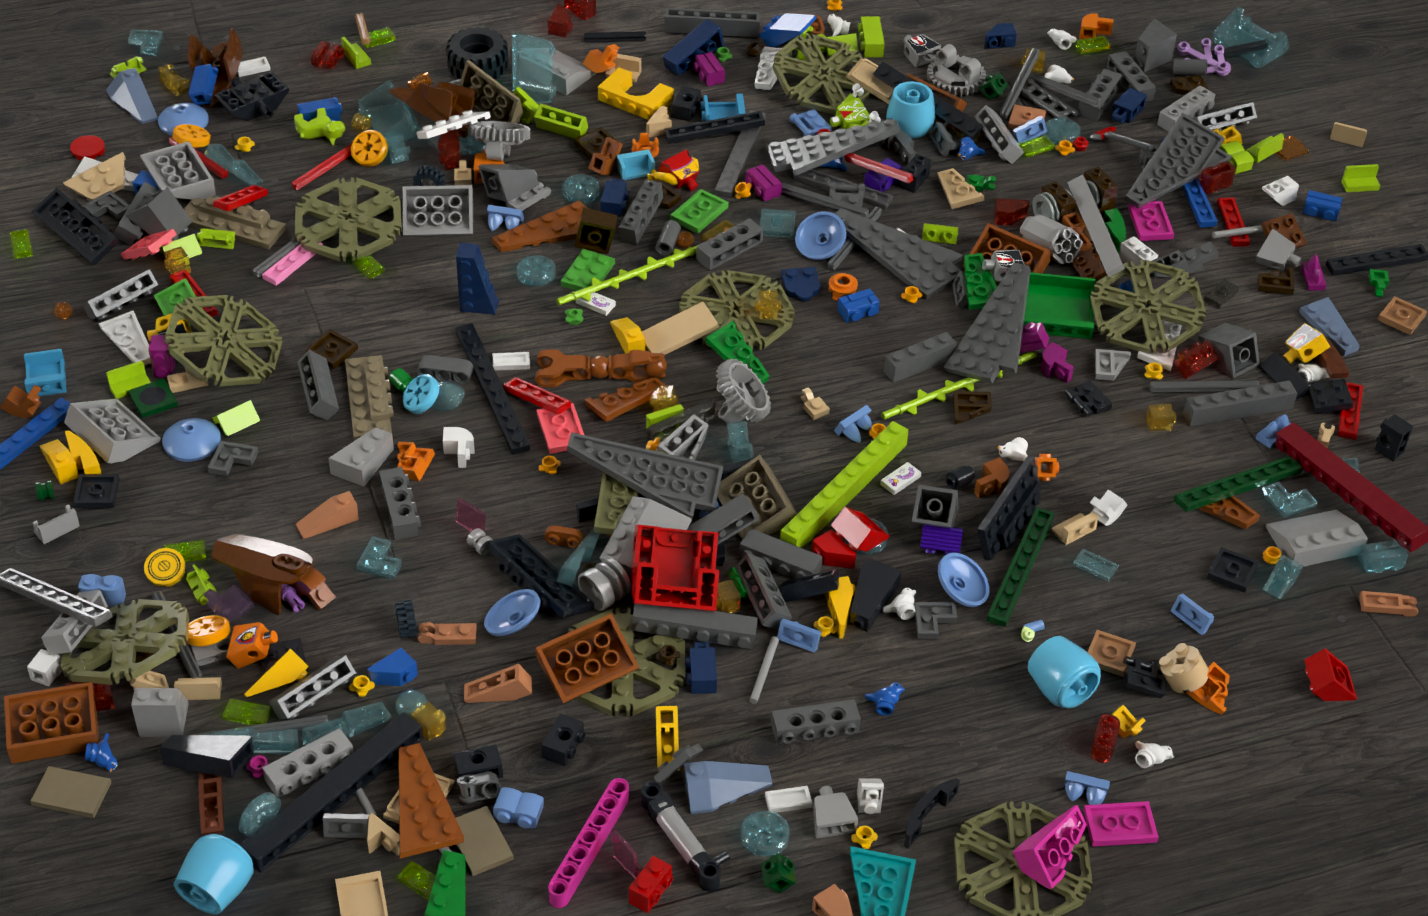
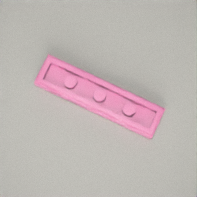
M300 244L262 274V278L277 286L316 253L305 250Z

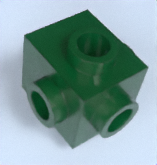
M1000 72L994 75L991 73L984 78L985 81L979 88L987 100L1001 96L1008 84Z
M776 853L761 863L765 887L780 894L796 884L794 864L789 858Z

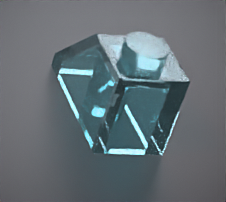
M1281 555L1263 590L1282 599L1295 583L1304 565L1285 555Z

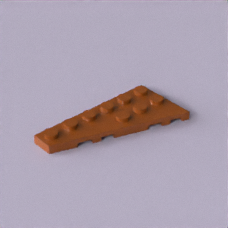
M578 200L492 237V243L501 252L522 249L524 245L532 244L534 247L539 246L541 242L548 241L550 244L575 239L583 207H587Z
M420 743L400 747L398 753L400 859L464 843V835Z

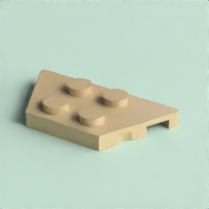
M122 152L63 183L67 189L74 190L78 195L86 197L89 201L109 191L115 193L125 188L124 160H126V157Z

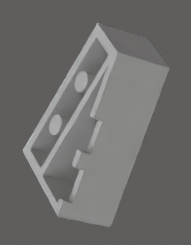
M692 415L658 445L657 451L695 460L705 440L708 424L696 415Z
M375 427L329 457L330 473L364 487L394 450L392 433Z

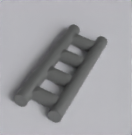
M1032 80L1028 82L1029 87L1026 89L1022 88L1020 92L1022 96L1043 110H1046V112L1063 123L1067 122L1068 117L1066 116L1069 114L1075 117L1079 114L1078 110ZM1037 91L1041 95L1036 97L1031 93ZM1049 99L1052 103L1046 104L1043 100ZM1059 106L1064 110L1062 112H1058L1057 110H1055V108Z

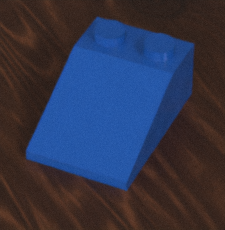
M788 13L781 16L776 15L771 19V22L763 27L764 30L759 35L768 47L775 48L802 34L817 17L815 15Z

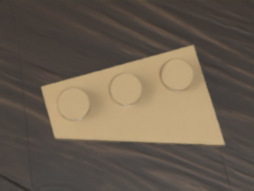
M954 168L937 172L938 180L951 209L984 201V195L981 192L978 193L972 184L969 185L965 178Z

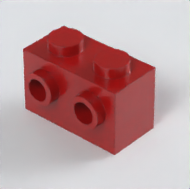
M652 856L629 887V904L648 913L658 903L665 889L671 885L673 881L672 865Z

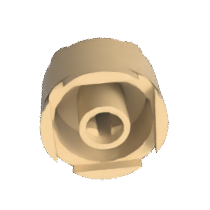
M1185 643L1178 644L1175 649L1159 660L1162 673L1172 690L1177 693H1183L1184 690L1195 691L1202 687L1208 679L1207 673L1209 669L1198 649L1193 646H1187Z

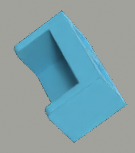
M649 149L617 155V170L621 179L629 180L645 177L648 173L651 174V170L655 169V161Z

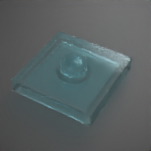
M762 208L760 227L763 228V236L793 238L796 211Z

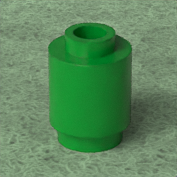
M401 368L393 370L389 377V382L403 394L408 384L413 380Z

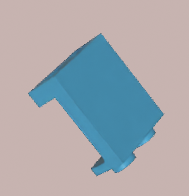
M736 94V102H708L707 95H704V101H701L700 104L702 121L746 114L743 94Z
M62 349L24 354L26 364L25 387L27 393L30 392L34 385L42 388L38 396L67 392L65 361Z

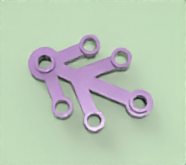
M1204 38L1201 41L1205 55L1190 48V45L1185 41L1178 44L1177 53L1180 56L1189 54L1197 59H1207L1208 65L1212 66L1207 67V73L1216 72L1219 76H1226L1230 72L1231 65L1224 60V47L1222 45H1217L1214 48V53L1218 58L1217 62L1212 58L1211 40L1209 38Z

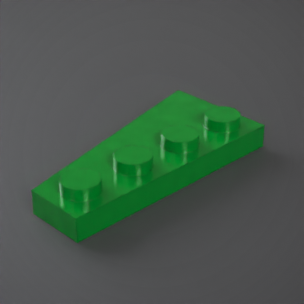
M982 253L964 256L969 310L983 308L997 288L991 272L982 269V262L984 260Z
M734 321L706 337V343L725 361L731 358L738 359L743 364H747L748 368H752L754 373H757L756 376L761 379L762 384L768 381L769 374L759 359L753 355L752 348L746 344L744 336L741 332H738Z
M443 850L424 916H465V854Z

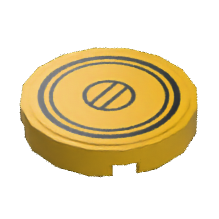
M158 549L146 558L144 572L149 582L155 586L169 587L178 583L184 576L185 561L182 555L174 549Z

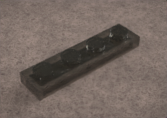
M708 400L647 427V441H654L656 437H659L660 441L665 440L692 415H696L704 422L714 418L715 403L712 400Z

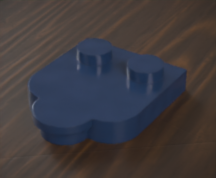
M816 267L781 270V278L787 296L806 302L812 296L820 293V281Z

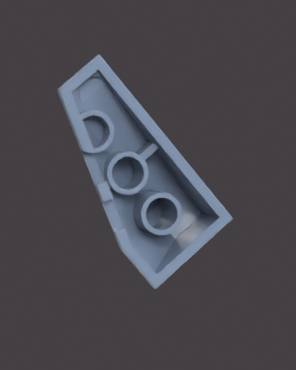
M136 68L119 72L106 89L110 100L114 104H119L122 110H127L141 124L158 120Z
M714 761L684 764L683 780L690 814L713 812L725 803L729 802L731 804L736 802L737 798L746 794L752 795L773 784L769 766Z

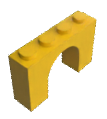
M619 67L598 86L599 101L650 120L661 105L668 108L674 101V88L661 83L646 95L633 96L625 93L632 86V72Z

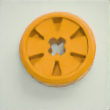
M182 124L174 127L172 138L179 144L189 141L193 148H201L209 144L210 133L196 125Z
M367 130L360 133L351 145L352 157L358 164L364 167L378 165L384 160L388 152L386 139L375 130Z
M211 615L189 623L188 642L186 643L192 646L204 647L222 641L231 631L228 619L222 616Z

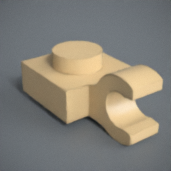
M459 160V168L454 169L455 185H472L471 168L466 167V160Z
M810 388L802 390L804 396H801L804 402L803 409L813 420L829 414L830 408L820 397L814 398Z
M1321 423L1317 441L1327 448L1335 426L1332 425L1331 429H1327L1324 427L1325 423Z

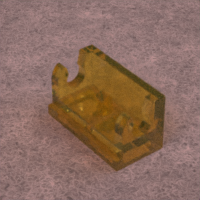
M173 64L163 67L159 66L160 81L176 96L190 90L191 85L187 83L189 81L188 78L182 79L175 70L168 71L174 67Z

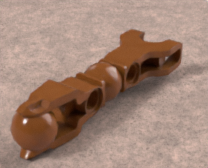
M556 349L542 350L537 355V362L544 369L537 371L535 381L540 387H557L565 381L591 379V375L602 379L609 375V379H627L637 383L654 377H666L667 363L664 354L642 350H631L629 353L614 356L609 355V359L600 355L592 359L591 356L564 355ZM643 364H644V368H643V367H635L636 365H643Z

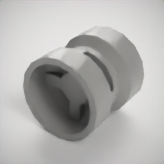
M474 529L468 535L467 543L472 548H476V551L482 556L490 552L488 545L490 541L494 540L490 536H486L482 529Z

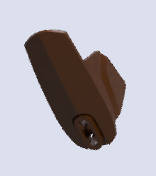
M233 28L230 29L228 42L216 45L211 51L206 46H203L195 36H189L187 59L193 74L195 66L211 64L212 67L218 68L211 103L202 105L204 107L213 108L220 103L214 94L231 88L232 80L238 71L243 51L241 41Z
M439 82L436 87L420 83L414 92L407 88L388 90L396 98L435 122L440 120L448 121L449 117L454 115L462 116V112L473 109L475 99L474 89L447 82ZM469 124L449 131L462 138H467Z
M233 534L216 540L212 550V560L232 568L244 593L249 596L250 600L276 615L281 613L282 584H292L300 581L314 568V559L306 552L282 543L252 536Z

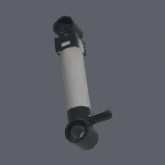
M648 781L643 784L641 804L648 811L651 820L656 826L660 825L698 878L700 888L705 891L718 889L721 881L720 864L730 860L729 853L724 852L711 859L675 810V803L669 794L663 795L662 785L656 781Z

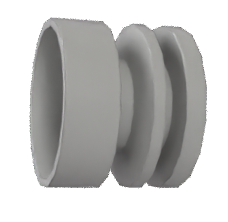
M612 558L604 559L601 563L596 564L595 568L588 569L578 577L580 590L595 603L593 609L597 611L607 609L615 601L621 600L622 597H626L631 592V583L626 571Z

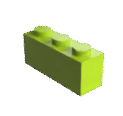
M880 16L861 17L857 30L864 57H883L885 44Z
M541 103L534 116L537 128L573 139L586 134L588 130L586 117Z

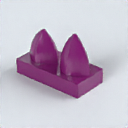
M1315 254L1309 262H1302V274L1308 291H1325L1327 285L1318 256Z

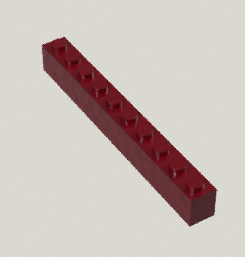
M1293 422L1276 433V446L1280 451L1291 456L1305 471L1310 472L1319 482L1324 483L1333 493L1339 495L1345 503L1353 506L1359 514L1367 517L1373 525H1377L1387 536H1391L1401 547L1406 548L1412 553L1428 542V526L1297 424Z

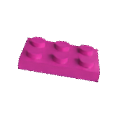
M1152 201L1140 208H1136L1130 203L1128 204V210L1140 241L1173 239L1174 232L1162 201Z
M1149 801L1084 805L1083 811L1092 847L1157 843L1159 837Z

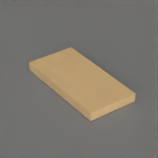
M701 302L642 331L645 337V345L651 353L666 355L720 327L705 303Z

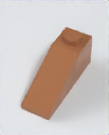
M350 491L333 496L297 522L296 527L302 538L306 539L359 520L357 503Z
M520 664L464 684V701L466 703L514 701L532 694V677Z
M836 884L813 897L812 910L817 916H853L848 895L844 890H840Z

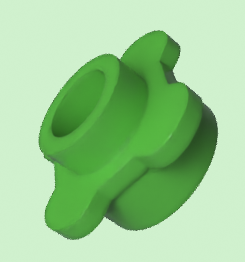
M720 47L717 49V52H714V56L718 58V61L723 62L732 58V54H729V49L726 47Z
M568 309L565 311L567 315L566 322L570 325H578L583 321V310Z

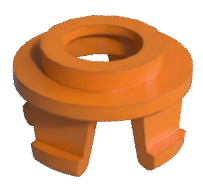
M640 133L638 142L632 139V152L649 149L653 158L658 155L659 141L657 137L652 142L649 141L648 133Z
M846 273L833 275L828 283L829 292H833V300L838 301V298L843 297V295L856 293L858 287L857 279ZM842 280L843 285L839 284L837 281Z

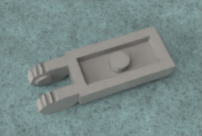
M538 182V186L506 202V206L523 211L542 198H547L552 190L547 186L543 188V183Z

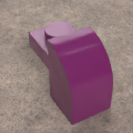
M1054 342L1044 349L1040 370L1046 378L1053 375L1065 383L1072 379L1074 366L1065 362L1067 350Z

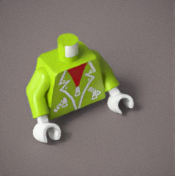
M858 83L853 85L852 90L854 92L850 93L837 107L836 116L830 118L832 127L840 126L842 129H849L857 125L864 126L872 122L879 123L881 121L877 111H873L869 115L860 98H856V96H861L864 93L863 88H860Z

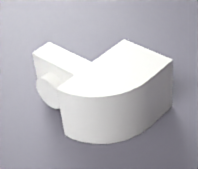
M444 427V454H457L458 468H466V462L470 460V454H475L473 435L464 428Z
M1107 490L1101 500L1094 496L1090 502L1094 507L1092 512L1096 513L1099 516L1098 520L1106 526L1118 519L1127 507L1126 502L1110 490Z

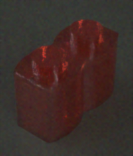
M1221 162L1216 166L1205 168L1200 178V184L1204 193L1211 194L1219 189L1230 187L1233 184L1236 167L1230 162Z

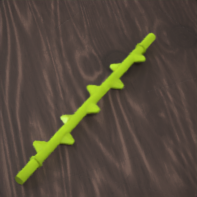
M697 246L689 247L684 251L674 249L673 255L658 261L648 257L647 265L629 272L620 269L618 276L605 281H600L594 277L592 278V286L556 299V303L559 306L570 301H576L580 297L589 302L591 301V293L609 286L618 289L620 282L635 276L646 280L647 272L664 265L673 268L675 261L696 254Z
M1031 351L1019 356L1018 365L1036 358V352ZM1001 370L997 375L998 378H1002L1003 370ZM965 378L955 383L946 380L945 387L929 394L919 389L916 399L902 405H896V407L882 412L881 417L885 420L894 415L902 414L904 411L916 415L917 406L933 399L945 401L946 394L963 387L969 391H974V383L980 380Z

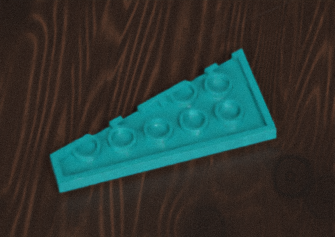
M850 846V857L860 916H905L916 860Z

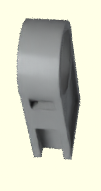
M227 636L222 641L210 646H191L198 666L227 658L228 649L220 650L218 648L224 644H230L231 637Z

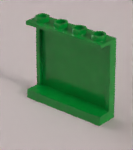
M1030 272L1023 326L1030 322H1042L1048 335L1092 339L1094 322L1090 295L1091 291L1094 292L1095 279Z

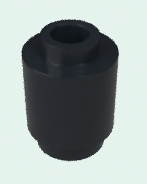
M961 466L947 473V485L953 490H958L970 484L975 478L974 470L970 466Z

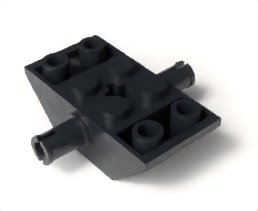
M270 72L245 83L240 77L234 78L232 80L234 87L214 94V96L231 114L246 121L262 115L269 119V117L272 118L274 115L273 111L277 110L289 92V87L277 75Z

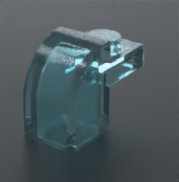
M403 134L385 138L388 145L387 155L392 164L409 161L408 154L411 152L409 146H405Z
M744 420L727 423V444L732 462L736 463L754 458L753 446L748 438L747 422Z

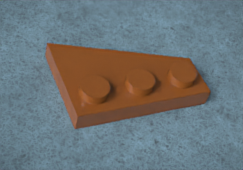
M1235 496L1198 508L1244 529L1259 521L1260 517L1258 513Z

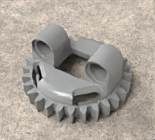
M947 44L937 51L934 62H930V65H928L927 81L929 84L954 96H968V94L973 95L974 92L977 93L981 90L979 87L985 81L986 70H984V67L981 66V63L976 58L959 57L956 48L951 44ZM947 68H959V75ZM951 82H965V86H951Z
M481 120L477 123L469 124L468 134L473 136L475 140L486 143L485 153H487L488 160L503 161L504 156H510L511 145H519L524 140L530 139V128L526 125L512 122Z
M732 358L724 361L717 367L716 372L718 374L716 377L718 378V384L716 389L726 399V402L723 403L718 412L719 418L729 425L735 426L745 418L747 421L750 419L751 422L761 421L770 413L771 402L769 401L770 397L767 395L768 391L765 390V385L761 383V379L756 376L757 373H754L752 368H748L747 364ZM748 382L756 394L755 397L750 395L745 387V383Z

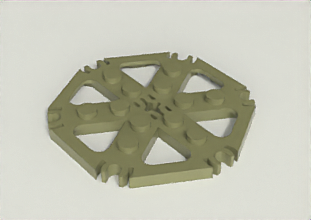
M807 34L806 39L802 35L799 36V39L796 36L775 54L772 67L786 96L790 94L789 99L796 97V104L800 103L799 106L836 115L837 107L846 99L841 87L852 90L853 85L856 84L846 78L849 72L842 71V69L850 63L856 65L862 56L860 52L856 55V49L850 51L851 45H847V43L811 34V36ZM818 46L831 48L837 52L825 60ZM794 49H799L807 61L788 57L787 55ZM790 73L805 77V79L795 87H790L783 74ZM822 88L830 105L825 106L816 102L813 103L809 101V97ZM864 88L863 95L857 97L860 98L861 102L872 94Z
M351 177L350 182H345V179L342 178L341 184L339 179L305 194L301 198L303 204L297 203V206H295V237L297 242H301V246L305 250L340 261L341 256L343 262H346V257L351 256L352 260L355 261V255L360 260L393 244V241H396L394 234L400 236L402 226L399 196L395 197L394 191L390 188L357 177L356 183L353 177ZM360 187L379 192L377 196L357 205V190ZM332 189L339 190V206L321 201L317 197ZM389 209H394V219L391 222L372 218ZM304 214L324 220L312 227H303ZM358 232L379 239L366 246H359ZM339 233V246L337 248L318 244Z
M1146 259L1145 265L1143 260H1140V265L1138 266L1134 265L1133 261H1131L1130 267L1128 262L1123 264L1124 270L1110 277L1107 275L1097 281L1096 285H1094V291L1096 292L1091 291L1090 302L1097 331H1100V335L1108 333L1106 340L1110 341V343L1147 354L1151 353L1150 348H1152L1153 354H1156V348H1161L1162 352L1165 353L1166 346L1169 352L1199 332L1203 324L1201 321H1205L1206 317L1197 281L1195 282L1194 277L1188 280L1189 273L1185 272V270ZM1155 272L1170 276L1172 279L1156 290H1153L1149 274ZM1127 276L1131 279L1134 293L1111 287L1110 285L1121 277ZM1184 293H1189L1193 297L1196 308L1191 309L1171 302ZM1106 304L1124 309V311L1105 322L1102 319L1100 306ZM1162 320L1185 326L1187 330L1176 338L1168 340L1164 332ZM1142 322L1147 340L1145 343L1139 344L1122 338L1124 333Z
M726 270V273L721 271V276H717L715 272L712 273V277L708 274L684 292L679 303V312H682L704 302L720 328L734 321L736 329L742 333L744 341L748 346L750 345L752 350L753 346H757L761 350L762 345L765 349L789 330L793 324L795 310L782 286L778 285L777 281L770 284V277L767 278L764 275ZM733 282L754 284V286L740 296ZM711 287L715 289L720 299L697 295L706 288ZM769 297H776L782 308L760 304ZM754 322L776 325L778 329L768 337H763L760 335ZM715 330V331H713V332H711V333H709V334H707V335H705V336L700 337V338H702V344H703V345L706 344V346H709V345L706 343V337H708L709 335L713 334V333L716 332L717 330Z
M228 295L188 297L183 300L182 305L180 303H177V306L175 305L164 337L165 344L170 343L167 348L170 351L169 354L197 378L202 380L204 375V382L206 383L211 378L215 381V386L221 381L219 386L221 387L258 384L261 381L264 382L266 376L270 378L273 375L283 342L281 341L282 337H276L279 333L277 327L247 301H245L243 306V299L236 303L233 301L234 296H231L229 301H227ZM200 307H221L223 313L220 322L215 321ZM244 315L250 317L261 327L237 330L241 316ZM183 319L199 332L178 334L175 333L178 321ZM226 336V342H224V345H222V338ZM268 347L271 350L269 362L265 363L249 348ZM210 351L205 368L196 367L184 356V353ZM230 357L249 376L238 378L226 377L224 371L228 358Z
M138 599L137 604L135 600H132V603L128 606H125L124 602L120 604V607L117 604L108 609L111 610L113 617L117 616L115 630L94 629L93 627L95 626H92L75 648L93 649L83 652L77 658H71L72 652L62 653L61 670L72 682L113 685V680L116 684H119V680L126 677L127 681H130L131 675L134 680L176 656V653L180 652L179 646L186 645L185 642H188L189 613L185 606L182 607L181 603L176 601ZM144 608L160 609L151 617L139 621L140 613ZM178 622L177 631L174 633H159ZM136 652L155 653L147 659L135 663ZM112 659L109 670L104 672L92 671Z
M612 608L571 626L572 629H568L569 633L612 613L639 666V669L612 681L611 698L602 699L588 692L575 698L582 703L611 716L612 709H614L615 716H618L620 710H625L626 716H630V709H632L634 716L675 697V694L679 693V687L675 685L684 686L685 640L656 634L633 644V631L631 630L633 615H631L630 608H627L625 614H621L619 608H616L615 615ZM664 645H672L680 652V658L677 659V667L673 670H668L650 662L656 658V654L660 653V649ZM633 678L655 687L659 691L643 699H636L633 696Z
M1011 801L1009 810L1006 806L1007 802L965 821L960 829L965 835L956 833L954 853L957 885H959V890L969 889L970 891L966 892L965 895L966 899H970L969 903L996 916H1061L1082 906L1087 895L1081 892L1089 894L1092 889L1088 841L1084 843L1085 836H1081L1079 843L1074 845L1071 854H1075L1079 858L1081 876L1077 877L1066 871L1064 877L1050 889L1064 896L1066 902L1046 912L1039 909L1037 883H1040L1021 871L1013 851L1023 841L1032 836L1030 823L1032 820H1038L1047 825L1058 816L1029 802L1027 805L1028 810H1026L1025 802L1021 803L1020 809H1016ZM997 819L1006 821L1009 843L980 828ZM972 851L995 863L972 874H967L965 871L964 853ZM1010 882L1013 883L1015 904L1013 910H1005L986 900V894Z

